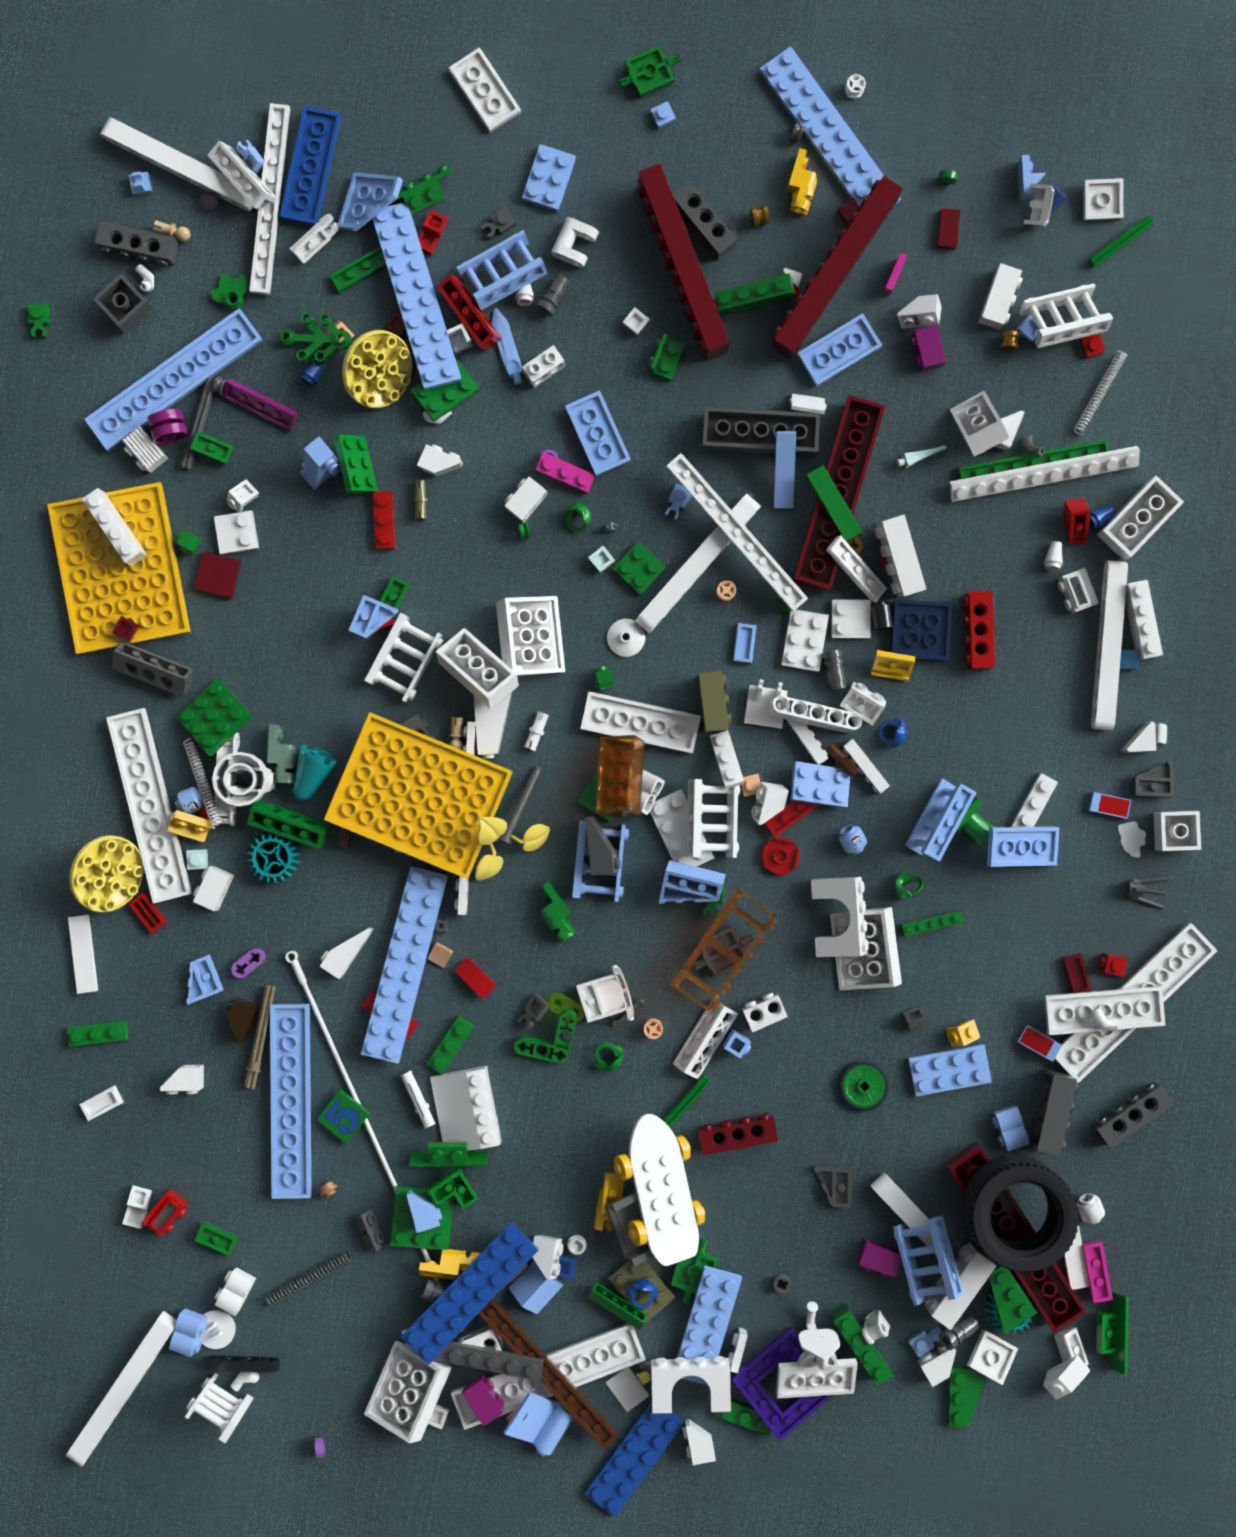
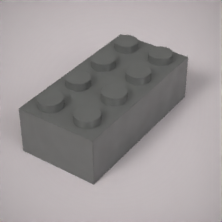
M1044 1068L1029 1135V1145L1039 1152L1060 1156L1061 1151L1065 1149V1132H1068L1070 1122L1068 1121L1069 1114L1074 1109V1102L1072 1100L1078 1090L1077 1079L1067 1073Z

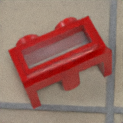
M170 1189L141 1224L147 1226L159 1237L164 1233L168 1235L175 1227L172 1223L176 1218L180 1220L187 1212L185 1207L189 1203L174 1190Z

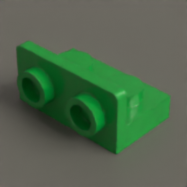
M664 333L663 337L657 340L655 349H657L656 355L651 356L648 366L651 367L650 374L672 381L685 344L668 338V335Z

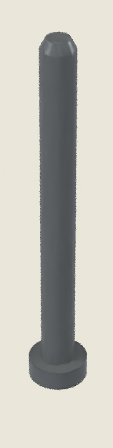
M534 767L509 820L505 833L499 836L498 840L500 842L510 845L512 841L510 839L511 834L538 779L541 767Z

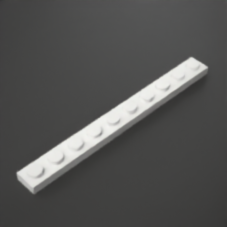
M270 103L262 182L275 195L277 200L273 203L265 199L258 209L250 292L253 294L270 295L290 116L289 105Z
M1138 446L950 481V499L954 502L1138 467L1140 449Z
M682 453L666 466L792 612L808 599Z
M468 722L467 726H464V737H467V744L463 745V751L475 755L476 722ZM461 876L459 879H456V891H459L458 899L455 898L454 908L458 910V915H466L469 879Z

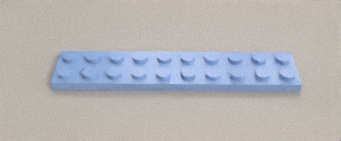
M790 46L763 65L759 72L795 122L799 123L800 127H806L804 130L805 136L851 199L854 198L860 206L865 196L869 195L877 179L880 181L884 175Z
M405 202L387 206L372 220L424 391L460 382L459 369L446 333L444 320L410 209Z
M239 308L84 420L105 449L110 451L123 442L122 440L137 429V427L140 426L142 428L148 424L147 417L149 415L169 409L204 384L207 378H212L263 340Z
M410 866L365 1036L362 1055L398 1064L400 1062L448 875Z
M310 1004L270 1005L272 1199L311 1198Z

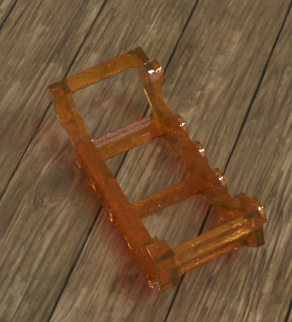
M737 888L670 985L709 1012L711 1009L715 1011L721 1002L718 999L720 994L727 993L731 987L729 982L732 977L737 978L743 970L740 967L744 960L746 962L750 960L754 954L751 950L755 944L759 946L765 937L762 934L767 928L771 930L777 922L774 919L776 914ZM741 896H744L771 915L765 924H761L737 907V902ZM730 912H734L758 929L757 936L742 956H737L714 939L715 933ZM706 946L713 947L735 964L734 969L719 990H714L690 972L691 967ZM684 978H688L712 996L708 1006L679 987Z

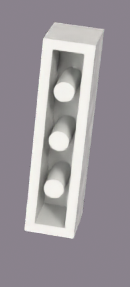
M97 488L82 498L126 564L133 566L147 556L105 492Z
M1148 580L1128 583L1126 585L1125 605L1134 649L1140 651L1139 660L1162 656L1163 652Z

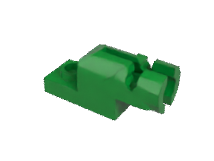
M547 881L542 885L544 888L542 893L547 900L551 898L552 902L541 909V917L551 931L560 929L555 937L561 944L575 934L569 919L565 918L571 911L550 881Z

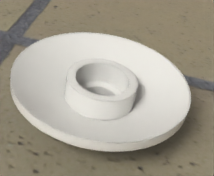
M621 619L613 623L609 628L607 642L615 654L622 657H630L642 649L645 642V633L636 621ZM629 634L630 638L629 640H623L622 636Z

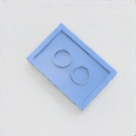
M540 144L522 200L558 212L576 156Z
M796 761L793 763L790 800L847 808L850 777L842 768Z

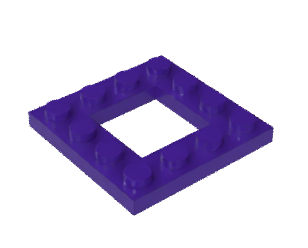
M791 1327L731 1377L779 1441L833 1396L797 1397L781 1411L759 1383L786 1358L789 1357L792 1362H798L800 1355L804 1352L800 1346L799 1337Z

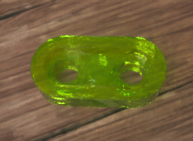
M555 993L550 997L548 1004L553 1012L560 1015L565 1009H577L579 1012L577 1014V1022L583 1019L584 1009L581 1004L562 993ZM560 999L562 1004L556 1005L555 1000ZM567 1015L566 1020L570 1021L571 1016Z

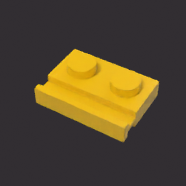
M877 650L873 667L871 668V675L909 681V676L915 664V656Z

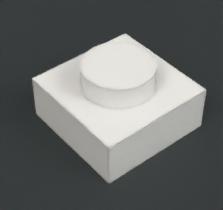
M634 307L623 321V325L638 336L650 319Z

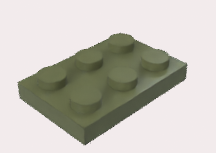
M627 1260L608 1277L630 1304H632L630 1295L626 1291L628 1286L636 1279H647L657 1287L659 1296L653 1299V1303L648 1308L640 1309L648 1314L645 1320L646 1323L675 1298L674 1293L646 1261L634 1267ZM637 1289L634 1296L635 1301L640 1305L646 1304L650 1299L649 1291Z

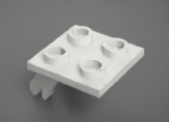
M761 679L758 686L749 685L744 723L782 729L783 718L770 715L767 705L778 696L787 697L788 691L781 690L783 683L779 682L777 689L762 687L764 680ZM776 702V708L781 710V705Z

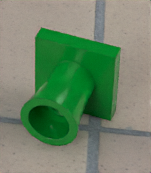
M977 797L973 798L956 830L958 831L962 828L975 846L981 845L988 840L989 827H994L976 813L984 804Z

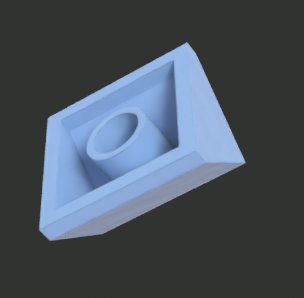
M533 1260L509 1286V1289L523 1308L538 1314L560 1290L563 1284L557 1278L552 1280L546 1279Z

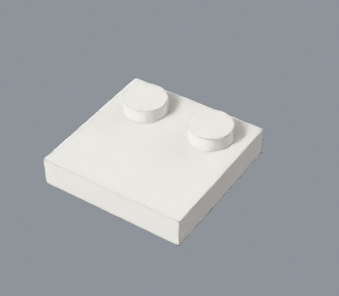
M1123 178L1083 181V221L1123 218Z
M252 510L214 516L220 555L259 549Z
M871 600L831 601V639L871 638Z
M982 1329L967 1366L1003 1385L1018 1348Z

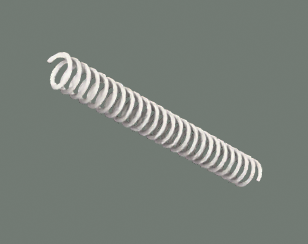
M1119 350L1114 356L1113 362L1109 365L1107 372H1105L1101 379L1100 385H1098L1094 395H1092L1088 402L1089 404L1085 411H1083L1081 418H1079L1078 424L1075 425L1074 432L1082 436L1083 434L1078 433L1075 429L1085 432L1084 429H1087L1086 426L1090 422L1089 419H1092L1091 416H1094L1093 413L1096 412L1094 409H1098L1097 406H1100L1099 403L1103 399L1102 396H1105L1104 393H1107L1108 386H1111L1110 383H1113L1112 380L1116 376L1115 373H1118L1117 370H1120V367H1122L1123 360H1126V353Z
M189 738L184 741L183 745H185L184 748L186 749L189 762H191L192 772H194L199 792L201 793L202 800H204L203 803L205 804L209 821H211V827L215 828L213 825H218L222 821H218L221 818L218 817L219 814H216L218 810H216L217 807H214L216 805L214 803L215 800H211L214 797L211 796L212 793H209L211 792L210 786H207L209 783H205L208 780L205 779L206 776H203L205 772H203L204 769H201L203 766L201 765L202 762H199L201 759L197 755L198 752H195L197 751L196 745H193L195 742L192 741L185 744V742L191 740Z

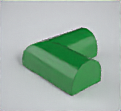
M459 1167L426 1189L436 1206L454 1196L462 1210H464L479 1199Z

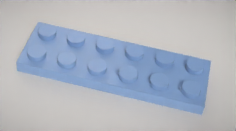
M704 1266L677 1358L695 1359L696 1357L715 1358L719 1356L741 1284V1275ZM685 1376L681 1378L708 1385L705 1380L698 1376Z

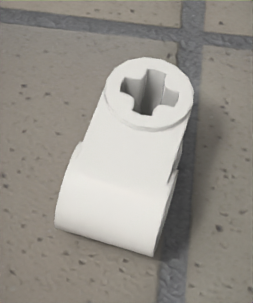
M876 1309L865 1318L864 1327L862 1328L863 1336L869 1344H873L875 1340L888 1336L890 1325L881 1311Z

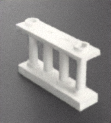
M1095 284L1082 285L1077 288L1024 300L1020 315H1032L1039 329L1035 340L1037 348L1108 331L1113 317L1111 313L1103 315L1098 313L1091 300L1096 287ZM1083 301L1091 317L1081 318L1074 303ZM1066 305L1074 322L1064 323L1056 307ZM1049 310L1057 326L1046 327L1039 311Z
M400 613L364 681L372 685L375 682H380L403 694L402 701L408 703L409 700L412 701L417 693L415 690L434 652L442 646L444 640L442 639L443 635L440 633L433 637L410 625V622H408L410 618ZM407 631L430 643L431 646L427 654L401 642L399 637L402 632ZM398 648L421 660L422 663L419 669L415 671L392 659L390 655L392 650ZM389 665L412 677L413 680L410 686L406 688L384 676L381 672L383 667Z
M688 779L686 856L700 857L702 851H726V857L737 858L739 851L737 816L740 786L725 789V786L703 785L702 779ZM703 793L727 794V805H703L702 795ZM703 812L727 813V825L703 824L701 822V814ZM702 832H726V844L702 843L701 834Z
M215 1373L211 1379L207 1377L201 1386L203 1390L197 1399H191L186 1407L189 1411L185 1418L189 1419L195 1411L221 1428L220 1431L223 1433L219 1440L226 1443L254 1398L248 1394L244 1400L235 1398L213 1383L218 1376Z

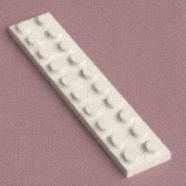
M146 708L107 717L152 902L154 904L192 894L178 835L167 832L172 811Z
M1188 922L1119 989L1161 986L1164 1002L1209 960L1217 950L1192 923ZM1136 1028L1071 1033L1061 1043L1062 1047L1055 1060L1070 1076L1077 1079V1083H1079Z
M629 1323L546 1354L575 1387L646 1360L634 1326ZM501 1373L486 1377V1379L489 1378L492 1381L495 1393L497 1395L500 1394L505 1402L503 1414L500 1416L518 1409L528 1392L545 1398L554 1396L541 1381ZM464 1386L452 1390L451 1396L463 1428L466 1430L481 1424V1422L463 1396Z

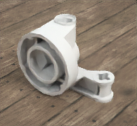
M238 732L230 739L232 741H227L217 751L216 767L212 776L216 804L214 807H217L218 813L216 814H219L218 817L221 818L218 821H222L220 824H230L231 826L236 824L237 813L235 806L252 805L260 800L264 793L276 787L275 772L266 768L264 763L255 755L238 752L240 745V735ZM248 771L253 776L252 785L247 788L236 785V773L240 774Z

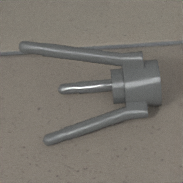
M1171 877L1133 878L1132 881L1127 882L1126 896H1130L1131 900H1137L1163 909L1162 905L1140 896H1144V893L1166 895V892L1145 889V885L1141 883L1171 880Z

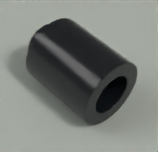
M885 601L875 602L874 606L871 607L874 630L892 628L890 604H886Z

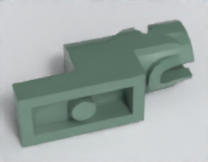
M269 724L267 763L277 764V767H275L276 783H294L295 774L289 772V770L296 768L297 751L295 745L280 744V741L283 739V730L280 729V725Z

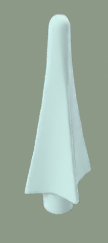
M946 446L904 453V456H901V459L896 461L898 467L905 465L906 469L935 453L945 450Z

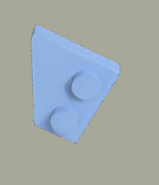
M363 595L348 631L368 639L394 617L399 610Z
M210 955L190 962L187 1005L224 990Z

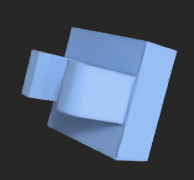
M135 172L129 175L133 196L153 193L148 172Z

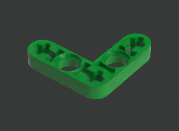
M565 1009L561 1012L554 1042L522 1035L515 1041V1052L523 1056L554 1063H565L569 1058L577 1022L576 1012L572 1009ZM567 1015L571 1016L569 1027L565 1026ZM562 1032H566L569 1034L570 1038L568 1040H562L559 1037V1034ZM522 1042H525L524 1049H522L520 1045ZM534 1044L533 1051H530L531 1045ZM543 1045L547 1048V1052L541 1054L536 1048ZM551 1048H553L552 1055H549ZM559 1050L563 1051L562 1057L558 1056Z

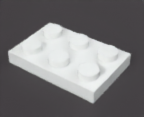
M802 610L790 611L781 666L819 672L829 615Z

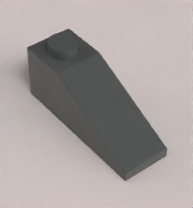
M585 817L591 876L618 873L621 863L615 849L596 818Z

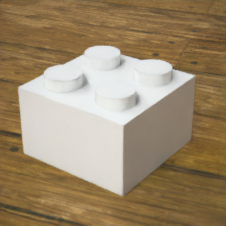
M1200 811L1153 812L1155 851L1201 850Z

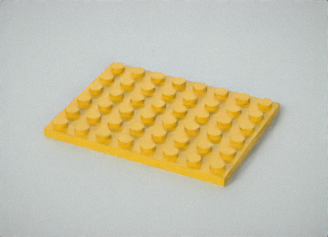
M161 482L106 493L147 554L146 557L133 566L123 561L82 498L47 504L77 655L115 648L122 641L135 644L191 633ZM121 616L140 625L132 642L112 633Z
M369 712L324 820L469 879L482 844L478 841L479 818L495 816L513 771Z

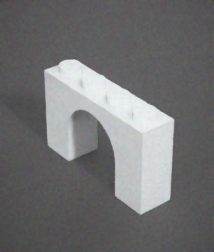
M861 877L811 880L812 899H837L846 905L850 913V925L845 933L837 936H819L815 938L816 957L862 956L868 951V941L865 939L867 922L864 920L866 904L863 901L862 894L865 887Z
M717 1356L715 1358L696 1357L695 1359L678 1357L676 1359L657 1358L656 1360H651L652 1414L672 1413V1389L675 1383L685 1376H698L707 1382L710 1387L711 1412H731L729 1358Z

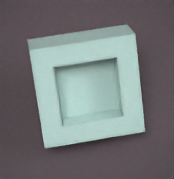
M604 546L588 557L600 573L615 562Z
M207 849L186 851L187 870L208 868Z

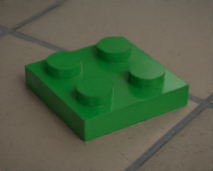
M638 541L618 562L613 571L641 596L666 569V566Z

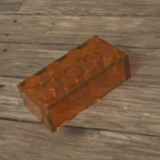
M636 735L600 737L596 813L604 817L640 816L645 741Z

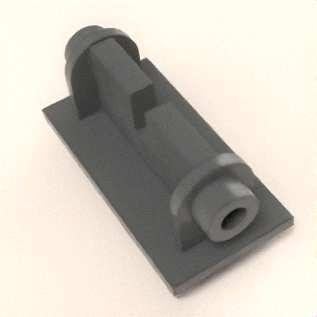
M371 1208L363 1214L359 1213L355 1216V1222L360 1233L367 1232V1234L362 1236L366 1248L370 1252L378 1251L386 1242Z

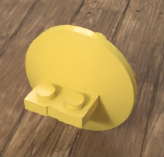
M385 330L369 331L358 337L345 355L342 366V378L345 389L353 400L363 406L382 408L394 403L404 393L411 381V353L405 342L391 332Z
M108 835L92 840L79 851L72 863L69 882L73 896L82 906L96 912H109L122 907L137 894L144 874L141 854L133 843L119 836Z

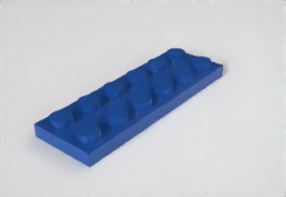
M303 106L280 212L281 219L312 226L319 223L341 124V113Z
M651 1399L588 1485L584 1495L616 1517L680 1430L684 1420L673 1412L652 1414Z

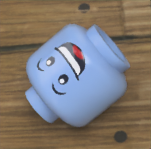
M190 787L179 792L175 801L177 809L187 814L203 809L204 800H202L200 790Z
M848 825L840 831L838 839L846 853L859 854L864 850L867 839L860 827Z

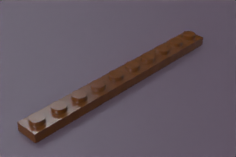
M494 1298L478 1313L515 1354L544 1359L540 1381L603 1449L618 1436L617 1431Z

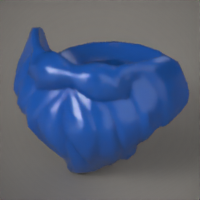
M895 718L894 721L884 722L879 728V737L883 742L887 743L888 749L898 748V746L905 742L908 734L905 722L899 718ZM887 725H894L898 728L895 739H886L883 736V729Z
M636 1279L628 1286L626 1291L630 1295L632 1304L639 1309L648 1308L653 1303V1299L659 1296L657 1287L647 1279ZM637 1289L649 1291L650 1299L646 1304L640 1305L635 1301L634 1296Z

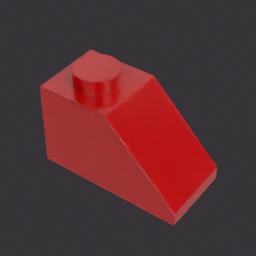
M1084 498L1064 501L1063 518L1069 545L1088 542L1091 510Z

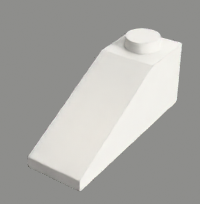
M370 927L329 952L326 951L320 959L322 961L320 967L336 978H342L374 929Z

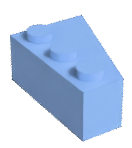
M319 436L304 448L302 459L305 463L301 464L303 469L300 471V474L314 490L331 476L335 477L341 472L338 458Z
M669 860L658 904L676 901V903H683V901H719L726 874Z

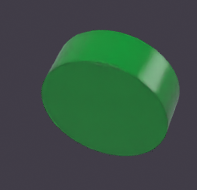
M942 170L939 172L938 181L948 185L957 183L958 174L953 170Z

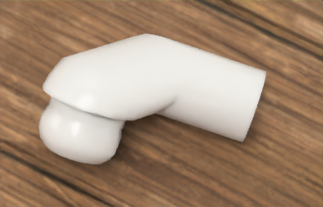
M139 264L135 271L143 278L140 289L144 292H151L154 288V275L142 264Z

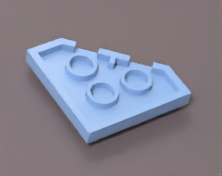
M354 172L338 227L341 230H359L398 198L403 180L397 176Z

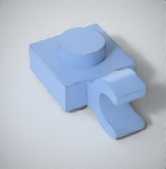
M248 140L245 141L244 145L239 141L235 147L236 150L243 156V160L252 171L258 175L264 163L263 158Z
M938 1326L928 1333L922 1329L908 1338V1342L920 1358L935 1348L933 1342L940 1340L939 1333L942 1331Z

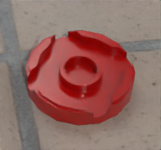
M785 837L770 839L764 845L761 852V860L764 867L776 875L790 873L797 867L800 859V852L795 843Z

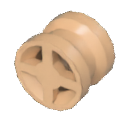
M731 581L721 582L716 590L717 597L725 602L733 599L736 594L734 583Z
M651 1018L645 1022L644 1033L648 1038L657 1039L662 1035L663 1026L658 1019Z

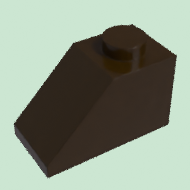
M240 997L230 1001L227 1008L229 1012L227 1019L237 1042L242 1044L247 1039L260 1006Z

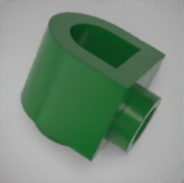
M183 529L182 532L177 534L174 541L181 545L180 550L190 555L191 552L196 553L202 539Z
M606 666L595 669L597 677H593L596 689L600 688L603 691L616 687L610 668L606 669Z

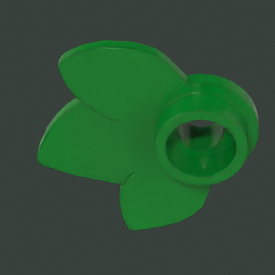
M221 274L219 288L212 289L210 291L216 302L225 304L229 309H238L242 306L243 295L248 289L247 280L244 275L239 276L234 281L228 275ZM232 298H237L235 303H231Z

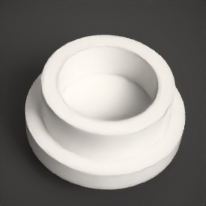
M580 1235L570 1237L567 1243L569 1252L574 1255L582 1254L586 1250V1240Z

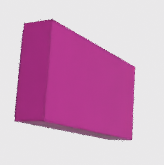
M900 253L883 294L889 296L892 293L907 255Z

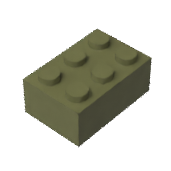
M722 671L699 673L697 675L703 731L704 733L727 731L729 726L732 725L731 714H727L726 708L729 706V696L724 692V688L727 686L726 675H722Z

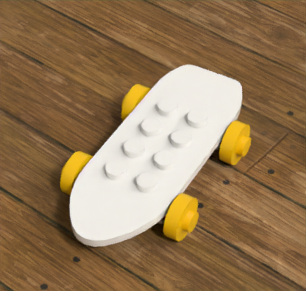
M644 1114L640 1116L633 1128L629 1143V1158L626 1154L615 1156L614 1170L622 1181L633 1176L642 1221L636 1219L629 1222L628 1234L630 1239L636 1246L647 1243L654 1258L660 1264L668 1266L696 1255L699 1244L697 1226L704 1224L705 1211L699 1201L691 1200L683 1164V1161L690 1158V1145L682 1135L675 1137L668 1125L657 1116Z

